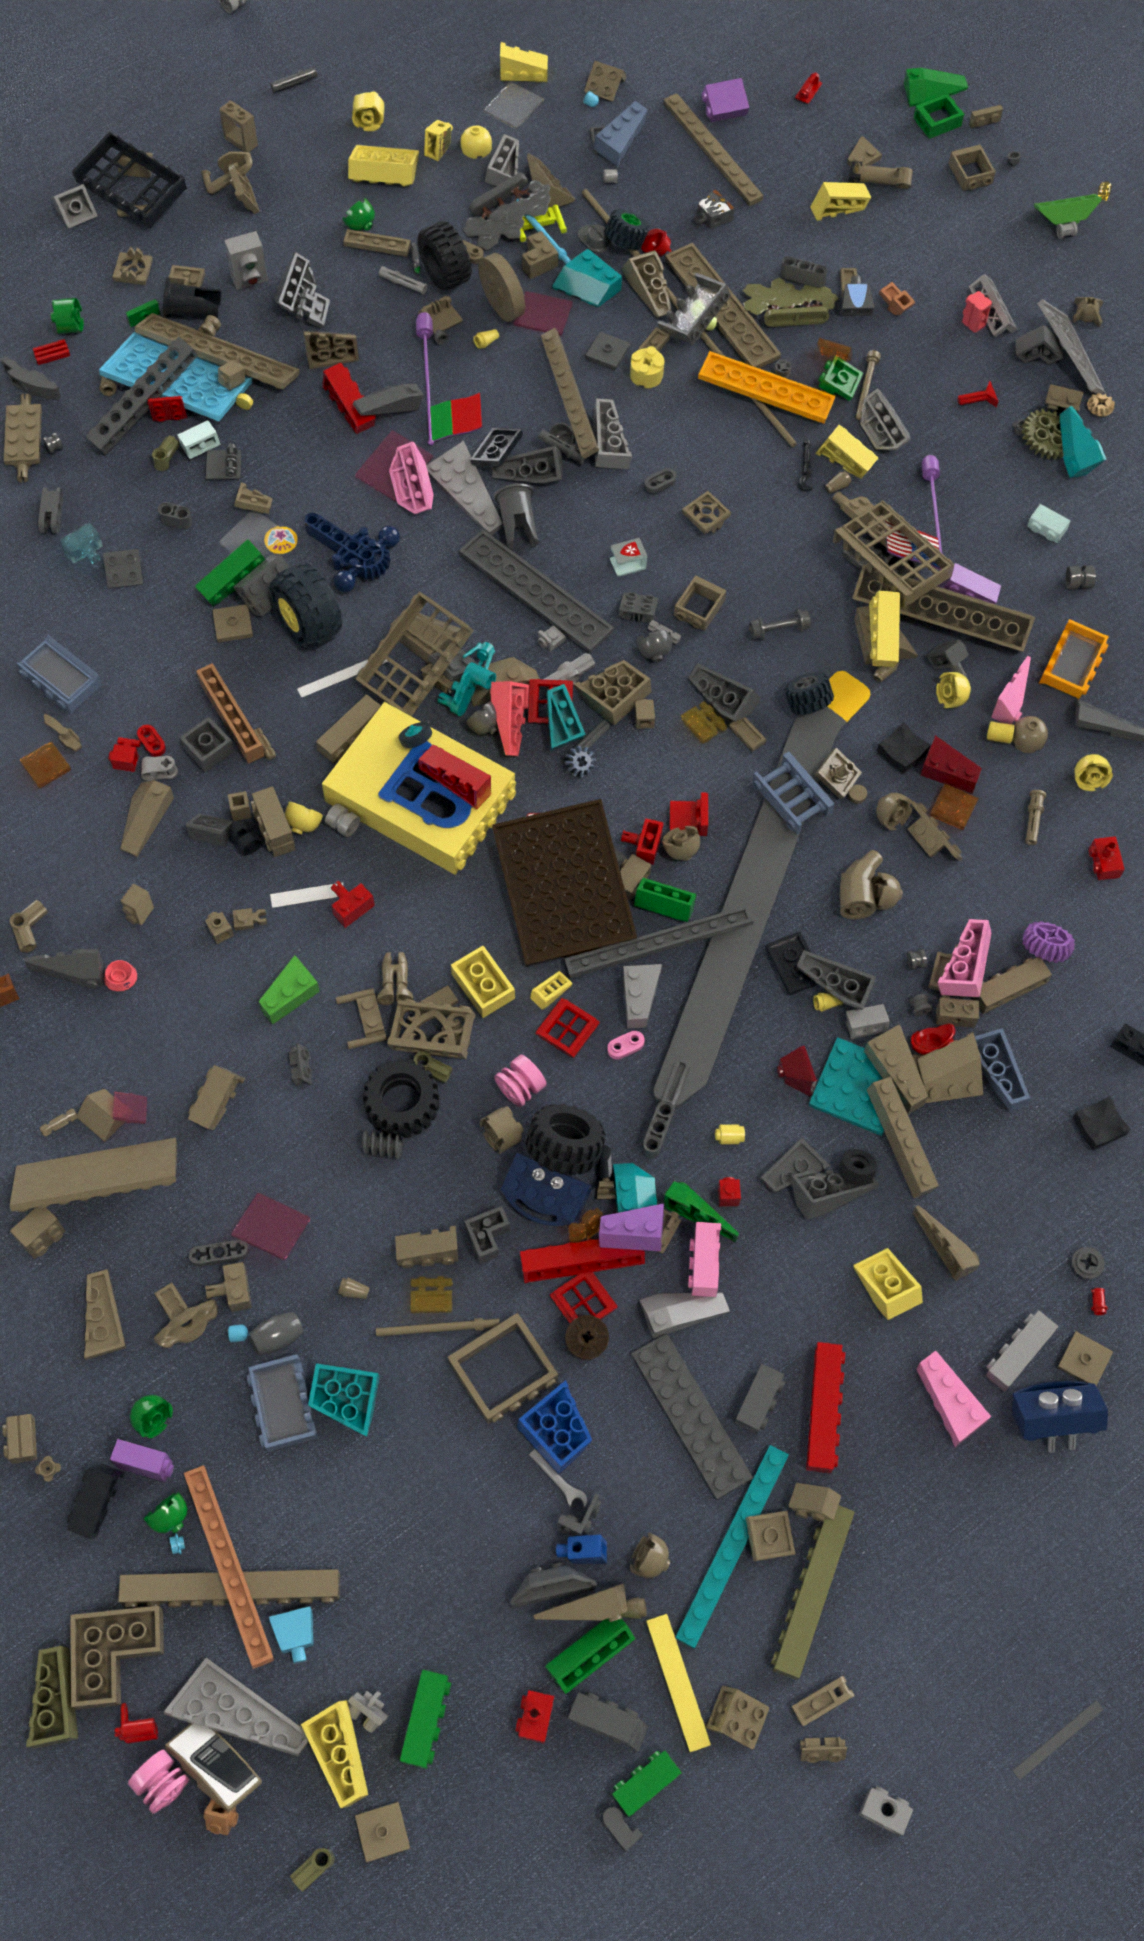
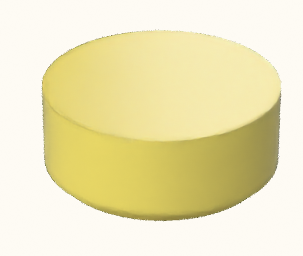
M240 393L236 398V404L242 409L249 410L253 405V400L249 395Z

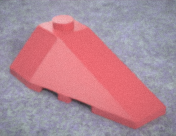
M511 681L491 682V702L496 710V721L505 755L518 756L522 740L520 729L521 725L525 724V718L523 717L524 709H528L529 685Z

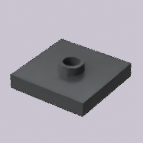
M599 332L586 354V359L616 371L630 348V343Z

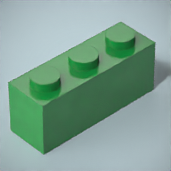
M642 878L636 891L634 906L688 922L694 911L697 894Z
M656 1751L648 1758L650 1761L648 1765L644 1768L639 1765L630 1773L632 1775L630 1780L627 1782L621 1780L613 1787L615 1792L611 1796L628 1818L681 1775L682 1772L666 1751L662 1753Z

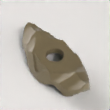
M211 1299L198 1306L186 1309L174 1317L153 1338L154 1341L164 1348H171L175 1343H188L197 1339L205 1331L207 1323L217 1317L218 1306L216 1300ZM191 1319V1323L188 1326H181Z

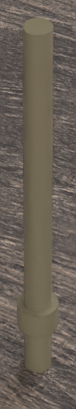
M475 1318V1321L376 1328V1337L467 1329L481 1331L484 1328L496 1327L500 1324V1320Z

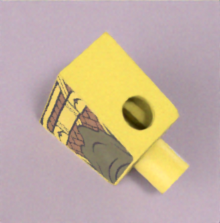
M436 120L425 129L424 156L437 161L440 160L451 143L453 127L450 123Z

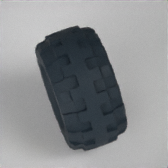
M296 564L276 574L270 583V598L279 621L291 639L300 647L308 649L320 647L336 638L342 628V614L337 599L322 574L309 564Z

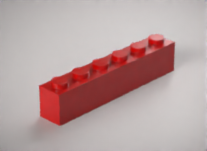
M589 1239L584 1242H570L565 1245L527 1249L520 1252L524 1283L645 1264L644 1250L600 1247L599 1239Z
M817 1342L815 1347L806 1463L807 1471L832 1473L834 1467L837 1468L838 1455H835V1446H839L840 1434H836L837 1426H840L841 1413H838V1405H842L843 1393L839 1392V1387L843 1385L844 1372H841V1364L845 1363V1352H842V1345Z

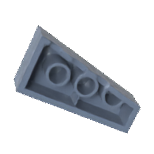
M637 101L633 102L596 135L593 149H596L599 154L618 167L620 161L626 155V151L645 124L648 109Z

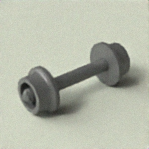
M799 609L795 610V618L763 624L761 617H757L756 620L749 622L748 631L752 639H760L761 641L765 639V631L794 625L802 633L805 629L811 627V618L807 610L800 611Z

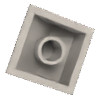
M84 184L51 197L59 216L67 228L98 216Z

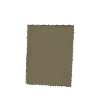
M102 1089L86 1096L77 1114V1119L106 1142L133 1113L107 1090Z

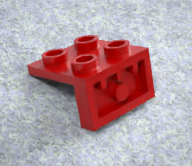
M182 396L148 399L153 421L162 422L165 420L187 418V409L184 407Z
M701 792L700 799L696 801H670V831L678 827L680 830L686 829L685 826H694L697 828L699 836H707L708 793Z

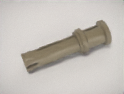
M1042 790L1030 791L1031 801L1028 805V812L1030 814L1025 840L1028 845L1037 844L1040 816L1044 812L1043 802L1046 798V793Z

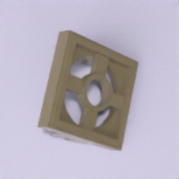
M132 247L129 248L127 253L120 252L112 277L113 281L146 285L153 261L152 256L143 255L139 248H136L135 252ZM128 260L132 261V264L128 266H122L124 262ZM138 262H142L145 268H139ZM130 268L138 269L136 272H133L132 270H130L129 272Z
M709 491L682 509V513L704 534L709 531L715 533L716 529L720 530L723 522L731 516V512ZM709 508L711 513L704 514L702 509ZM716 508L719 510L718 518L713 514ZM696 509L700 510V513L694 516ZM704 517L710 518L712 522L703 523L699 520Z

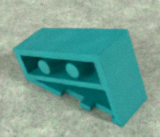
M565 684L548 690L546 697L550 749L553 751L584 738L586 734Z

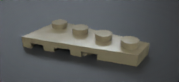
M108 1270L87 1275L85 1360L127 1348Z

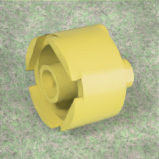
M362 93L354 97L352 121L356 127L364 128V131H375L380 128L384 121L385 105L378 93Z
M648 347L634 352L631 356L630 366L632 382L637 386L642 385L644 388H653L659 385L664 374V358L655 347Z

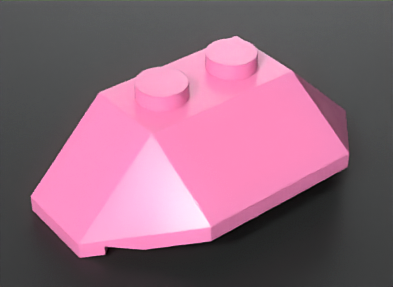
M413 441L397 447L389 469L397 503L414 514L432 509L434 494L422 455Z

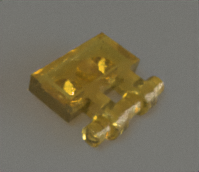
M702 702L699 705L702 710L694 706L681 715V720L703 744L718 734L716 728H719L722 732L727 729L721 716L718 717L713 707L707 705L706 702Z
M438 1276V1278L426 1279V1277L411 1279V1287H419V1291H411V1313H452V1290L444 1291V1286H452V1278ZM426 1287H438V1291H426Z

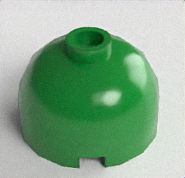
M366 198L364 199L365 202L358 201L346 212L348 215L346 219L343 216V222L351 230L368 231L373 226L372 222L375 219V211Z
M146 1395L134 1403L130 1412V1423L133 1429L142 1437L153 1438L159 1435L167 1427V1424L164 1423L168 1417L170 1419L172 1417V1405L157 1395Z
M179 1492L173 1493L156 1506L157 1508L154 1510V1513L150 1511L143 1518L146 1524L157 1533H167L169 1531L175 1533L184 1526L182 1521L187 1516V1504Z

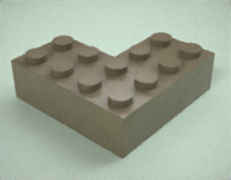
M160 1606L70 1615L71 1707L80 1710L121 1705L120 1659L164 1655L163 1609Z

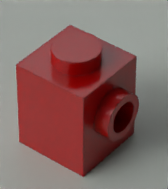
M726 1177L723 1180H719V1207L739 1206L741 1200L740 1179Z

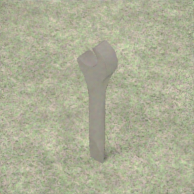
M534 1449L529 1456L562 1490L567 1499L568 1506L571 1507L572 1502L579 1499L583 1502L585 1508L587 1505L585 1493L566 1483Z

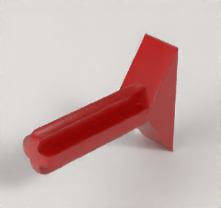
M989 381L985 391L958 396L959 405L986 400L997 408L999 402L991 381Z

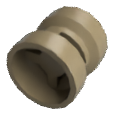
M208 315L204 323L199 327V331L215 336V331L219 330L221 323L216 317Z

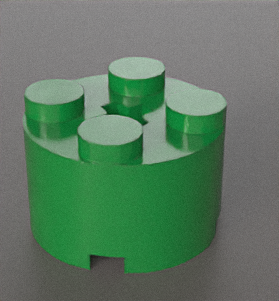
M77 298L52 300L54 312H51V320L53 323H56L57 333L60 335L83 331L84 318L80 315V312L83 311Z

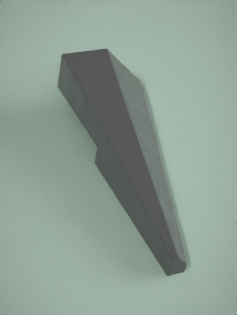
M1080 699L1076 700L1075 727L1110 732L1111 737L1144 741L1143 727Z

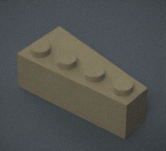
M899 1024L867 1042L864 1052L883 1079L892 1078L907 1114H910L924 1106L928 1095Z

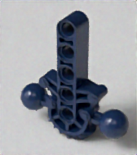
M308 513L305 516L304 521L307 534L336 552L332 556L334 569L350 568L348 571H340L334 576L333 584L339 592L347 593L353 590L357 576L364 578L365 581L369 578L374 580V577L380 579L381 574L385 575L386 570H389L391 562L390 551L385 548H391L398 544L400 534L396 527L385 526L381 528L378 534L379 540L376 541L369 537L366 527H361L357 533L351 536L316 513Z

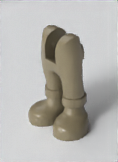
M391 952L385 953L382 962V986L384 988L377 996V1002L381 1005H390L394 1002V974H396L397 979L396 1000H413V994L407 989L408 963L404 952H398L399 965H391Z

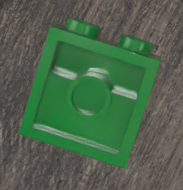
M835 355L832 360L828 359L823 367L825 372H822L818 378L820 382L818 387L832 395L836 392L850 401L853 398L863 372Z

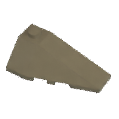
M655 250L629 258L622 271L631 287L653 314L659 318L666 316L668 310L671 311L669 295L666 293L663 264Z
M155 780L141 782L132 796L120 848L122 851L138 857L174 799L171 787Z

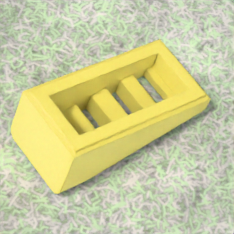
M558 971L535 987L531 992L530 998L543 1010L570 988L573 983L563 973ZM556 980H558V981H559L561 984H563V985L560 986V985L556 982Z

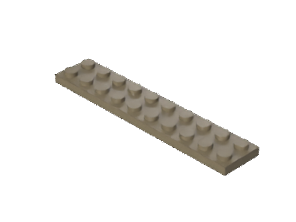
M693 243L665 255V261L686 287L690 285L695 289L698 285L694 276L695 273L724 283ZM704 289L696 300H700L706 308L716 293ZM729 289L730 298L715 316L717 320L716 326L746 364L761 368L780 359L781 353L751 315L745 311L744 306Z
M154 313L135 326L136 333L169 346L173 340L180 337L194 349L198 357L211 361L216 365L222 366L234 360L245 368V376L258 379L279 389H284L299 376L300 369Z

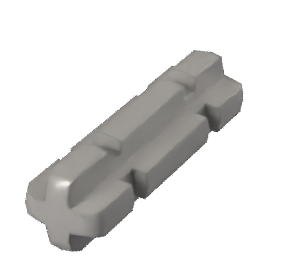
M654 620L648 625V630L652 632L663 630L671 632L672 643L677 644L681 639L680 634L673 633L672 630L661 624L659 626V623Z

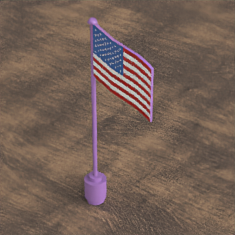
M928 455L924 457L921 465L923 478L931 482L937 537L921 531L918 532L923 537H926L942 553L934 480L940 476L939 461L935 456ZM885 520V524L891 529L895 527ZM899 530L886 537L887 552L897 557L904 558L918 549ZM923 552L919 553L926 561L930 559ZM915 556L910 559L911 561L921 563ZM934 562L930 564L934 568L939 569V571L941 570Z

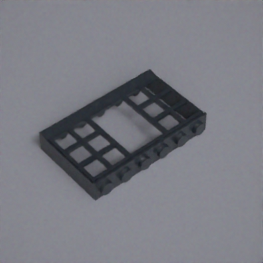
M108 132L72 170L77 183L80 185L84 184L85 188L149 228L187 190L185 178L181 174L175 173L170 167L162 165L157 159L151 158L143 150H138L130 142H125L120 136L114 135L111 132ZM112 147L120 152L114 159L105 155ZM123 155L132 159L125 167L117 162ZM101 158L110 162L104 169L95 165ZM137 162L156 174V176L129 203L109 189ZM113 165L122 169L116 177L108 173V170ZM92 168L100 172L94 180L86 176ZM104 175L112 180L106 187L97 183ZM160 177L168 182L162 190L154 185ZM150 188L158 192L153 200L144 196ZM140 199L149 203L143 210L134 206Z

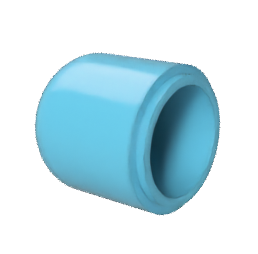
M588 91L583 103L590 107H596L599 103V97Z
M229 1326V1341H245L248 1337L246 1326Z

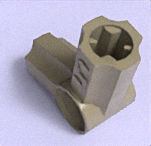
M35 900L21 913H15L10 917V925L13 928L21 952L28 953L34 951L37 947L31 926L48 913L47 909L38 900Z

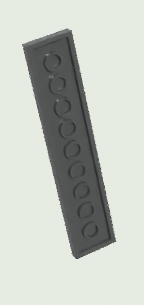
M482 529L459 550V555L590 654L614 632L613 626Z

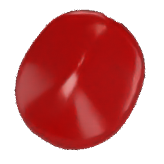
M948 1023L936 1028L919 1030L910 1039L911 1047L922 1055H926L936 1049L940 1050L954 1041L955 1027Z

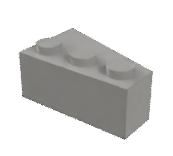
M505 134L503 135L487 168L485 182L498 186L517 174L519 140Z
M662 964L623 966L627 1029L647 1027L661 975Z

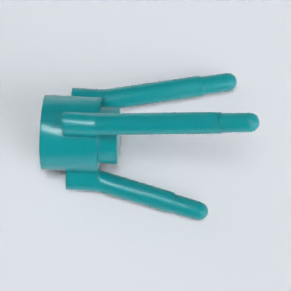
M478 642L474 648L463 655V658L477 651V657L480 659L478 665L481 666L487 660L484 668L488 669L492 656L495 653L494 647L488 642H483L482 644Z

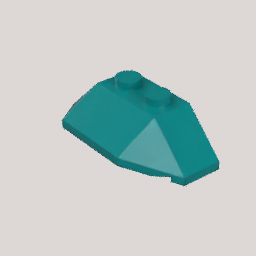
M633 1163L613 1164L617 1213L657 1205L654 1177Z

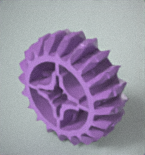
M1042 921L1039 923L1034 922L1029 924L1023 934L1022 944L1025 945V949L1029 950V953L1034 954L1035 957L1042 958V960L1054 961L1055 963H1058V961L1064 962V960H1068L1074 951L1075 940L1072 938V935L1055 924Z

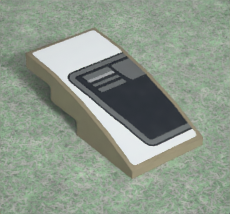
M191 1723L165 1744L166 1751L181 1762L182 1769L197 1781V1787L228 1813L262 1784V1780L249 1764L215 1730Z

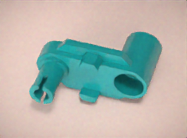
M473 662L469 663L460 682L455 681L452 685V689L456 691L454 697L442 692L439 697L444 699L438 698V703L449 707L452 713L462 716L468 708L476 685L487 690L491 689V682L496 681V673Z

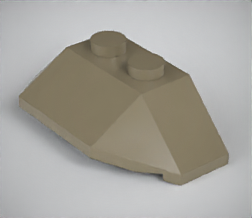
M514 657L491 663L488 667V670L496 673L495 682L511 681L529 685L530 679H539L535 669ZM476 685L471 698L474 707L491 701L490 689L487 690Z

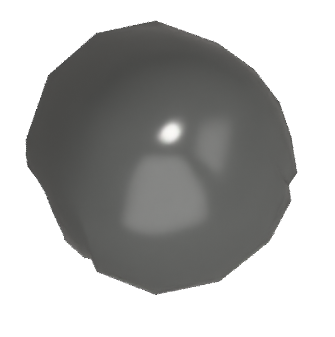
M556 423L550 428V434L570 445L574 444L576 438L573 429L566 423Z

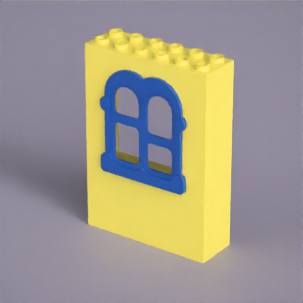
M384 702L323 781L322 787L325 802L332 806L337 803L348 809V813L353 812L359 816L360 822L456 875L459 870L464 868L466 859L474 854L479 841L482 842L485 839L487 830L496 823L497 816L505 811L508 801L513 800L515 797V773L431 728L432 736L425 743L414 748H404L399 741V734L408 726L420 721ZM433 744L491 775V796L478 810L453 792L447 790L440 783H434L413 771V767L419 761V758ZM407 777L424 785V789L413 802L396 794V790ZM435 791L451 800L455 804L456 810L451 817L440 818L421 808V804L430 792Z

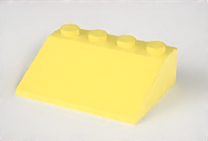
M356 145L348 159V179H353L355 182L367 180L370 183L385 182L387 185L400 183L402 186L412 185L415 179L419 150Z

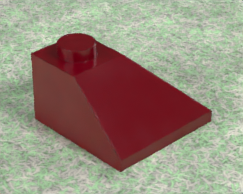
M801 1046L780 1058L777 1073L779 1078L782 1077L784 1084L807 1096H812L817 1079L806 1048Z

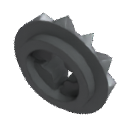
M1080 1248L1072 1257V1268L1076 1271V1275L1082 1276L1083 1279H1094L1104 1270V1259L1093 1248ZM1090 1257V1264H1092L1093 1266H1090L1086 1270L1085 1264L1082 1263V1261L1085 1262L1086 1259Z

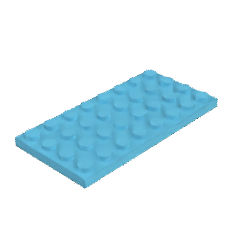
M134 332L99 369V375L132 387L135 381L146 372L147 368L155 363L159 355L168 349L169 345L159 343L154 339L143 337L141 334ZM197 357L160 398L182 396L186 409L220 421L234 405L238 394L244 393L252 384V377L245 376V382L229 390L218 382V368L221 366Z

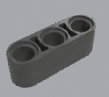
M786 256L781 262L780 275L784 279L821 288L826 284L827 268L817 263Z

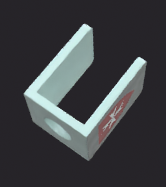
M640 538L611 545L614 557H611L610 561L617 577L646 569L647 554Z

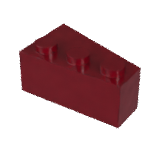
M935 735L920 776L973 794L982 768Z

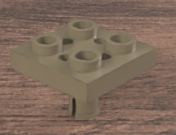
M834 748L817 770L815 776L839 799H842L862 772L843 753Z

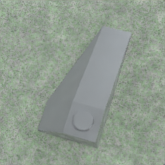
M723 1292L717 1293L716 1297L692 1296V1293H663L639 1300L653 1339L730 1312Z

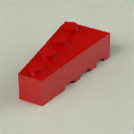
M340 362L323 371L322 387L325 391H329L331 400H336L339 411L341 413L345 412L347 422L355 433L359 434L375 425L376 415L360 416L353 402L364 397V395L360 394L357 383L350 378L351 375L348 368H344Z
M433 744L419 758L420 770L478 810L491 796V775L448 753L443 748Z

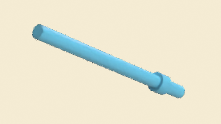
M525 214L524 216L538 232L542 231L558 251V259L562 260L565 264L569 263L571 260L567 256L566 251L557 245L533 216Z

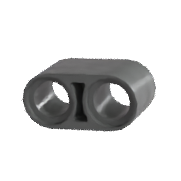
M169 502L161 503L158 506L162 524L179 529H188L192 526L190 510L187 507Z

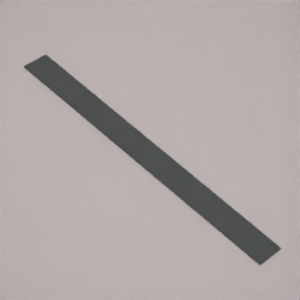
M1096 1700L1017 1766L1013 1772L1018 1779L1021 1780L1104 1709Z

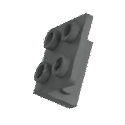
M595 1494L581 1524L578 1523L579 1520L569 1514L564 1516L561 1514L557 1524V1531L569 1537L588 1535L592 1527L590 1520L592 1517H597L601 1508L600 1495Z

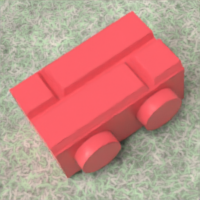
M980 291L967 297L965 301L967 303L966 308L962 312L964 314L962 323L967 327L969 326V329L974 333L986 326L992 301Z

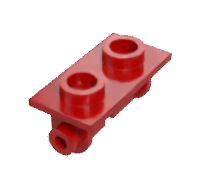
M817 72L812 73L810 78L808 77L795 99L807 104L811 102L822 85Z

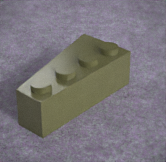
M57 1646L39 1650L35 1677L36 1688L32 1699L34 1704L32 1717H30L29 1722L30 1733L26 1744L27 1748L34 1749L78 1739L76 1711L71 1707V1661L69 1648Z

